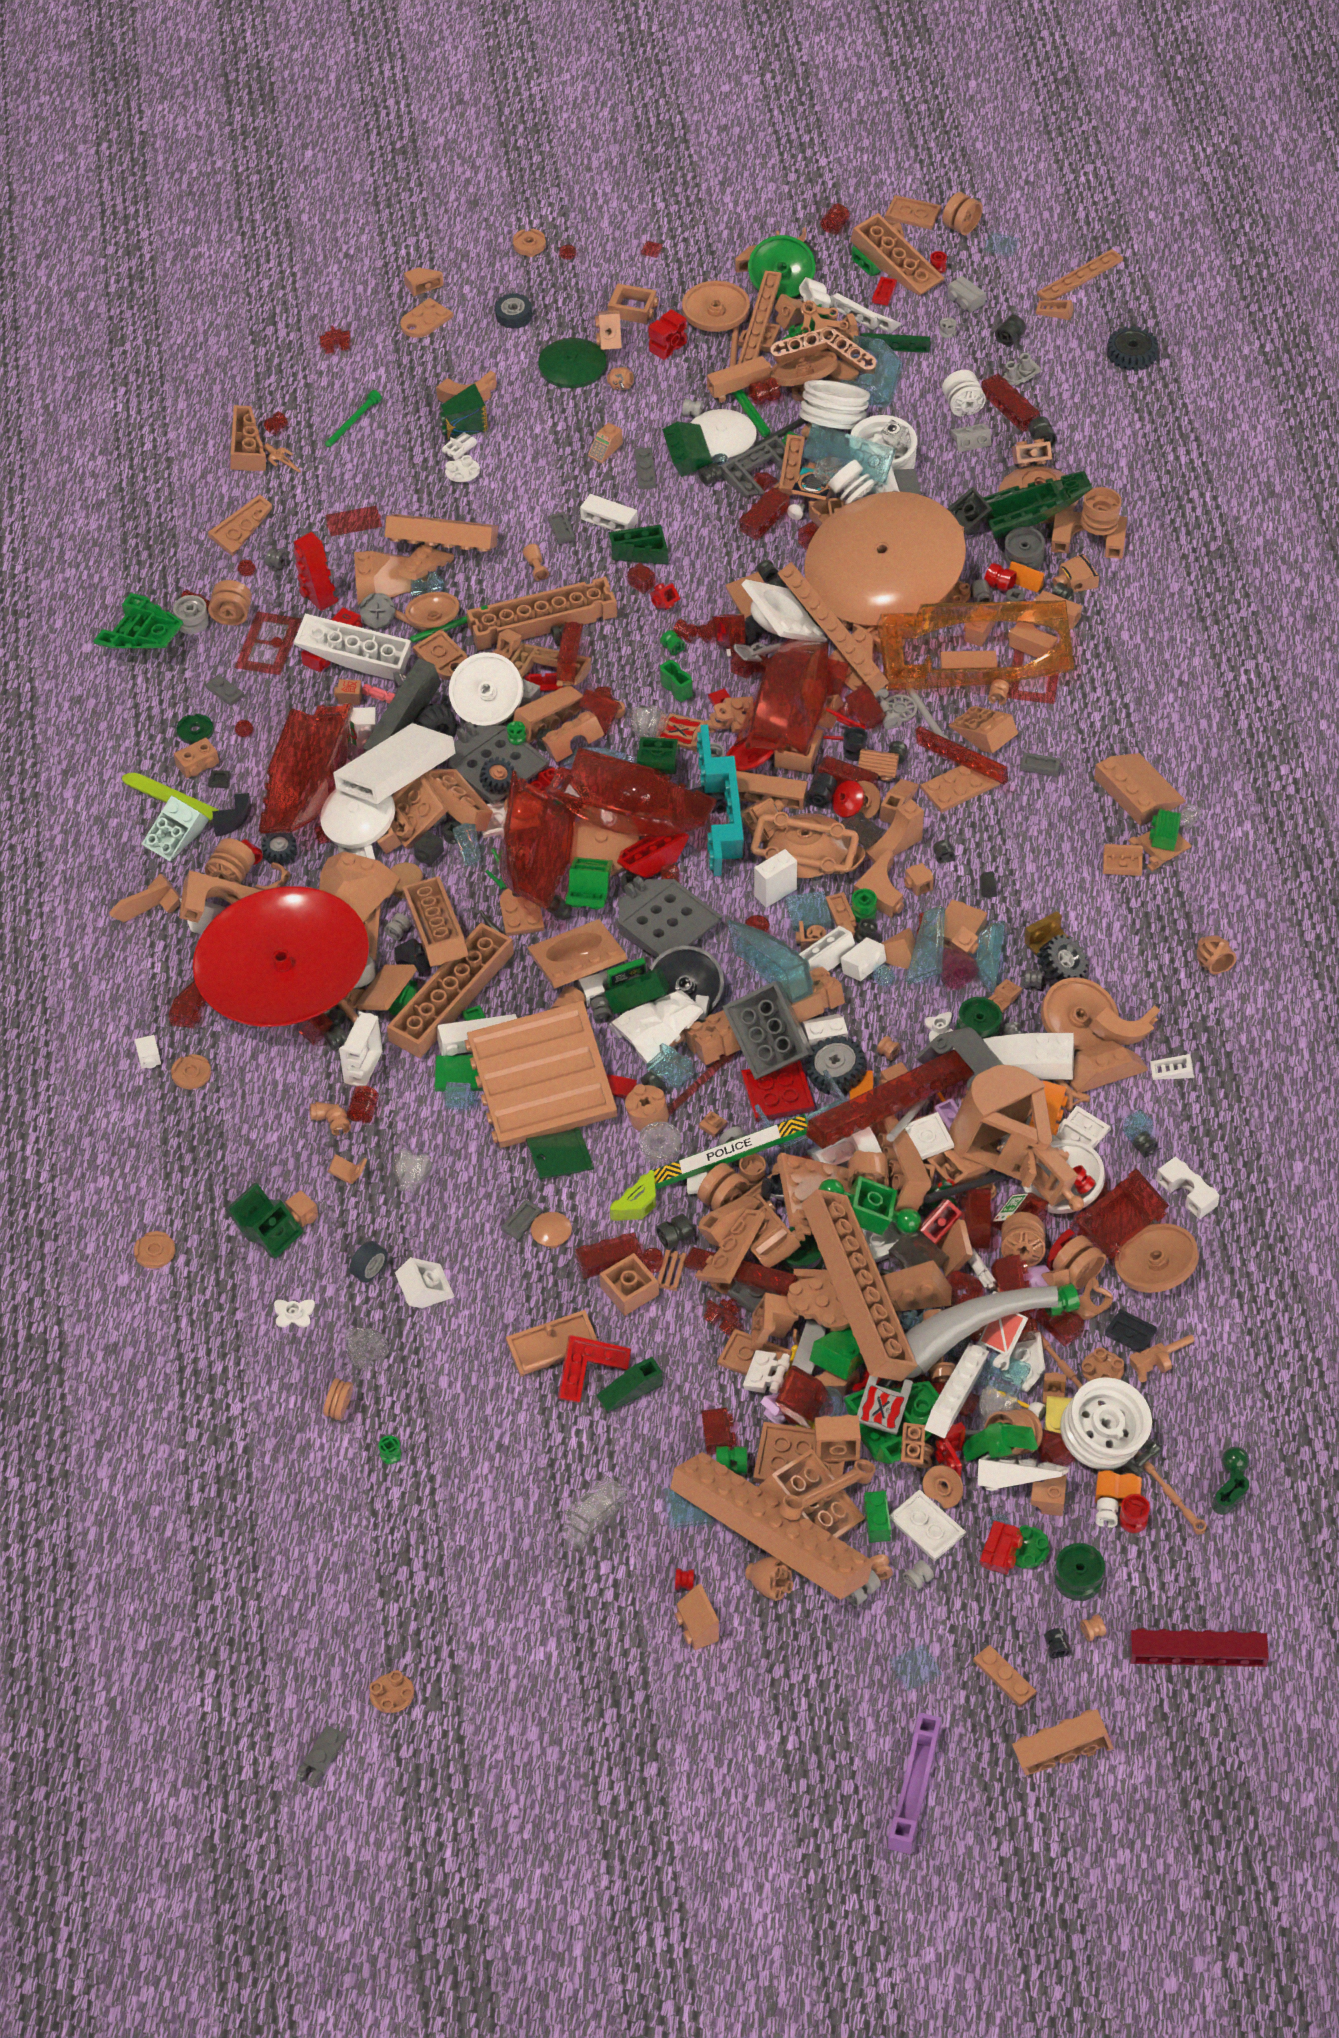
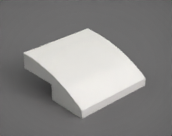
M1076 1106L1067 1119L1064 1118L1060 1123L1056 1137L1060 1140L1079 1141L1094 1149L1111 1128L1106 1123Z

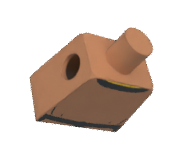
M1082 553L1059 566V575L1053 578V584L1056 586L1059 582L1065 584V587H1071L1074 592L1098 588L1099 575Z

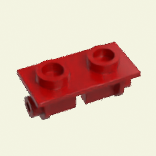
M558 672L545 673L543 677L542 674L529 673V675H525V680L540 686V692L556 691L563 687L557 686V681L561 676Z

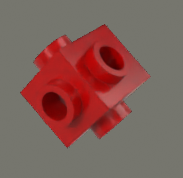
M660 583L654 587V591L649 593L652 604L658 609H670L674 606L675 602L681 599L673 583L665 585Z

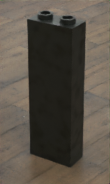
M420 658L417 659L363 746L364 752L369 751L408 725L414 724L419 711L423 710V707L430 703L441 685V680L434 664Z

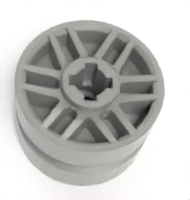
M188 595L175 602L173 606L174 616L184 623L179 629L181 632L196 634L208 626L207 607L201 597Z

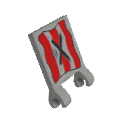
M869 1375L857 1413L859 1415V1423L897 1435L913 1382L905 1379L901 1393L877 1386L878 1377Z

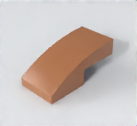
M1006 979L995 988L994 994L988 999L993 1000L999 1005L1003 1013L1016 1000L1023 988Z

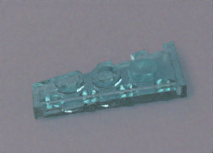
M941 905L924 911L905 979L909 985L942 973L945 909Z

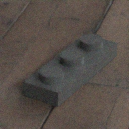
M652 447L635 448L638 489L656 488Z

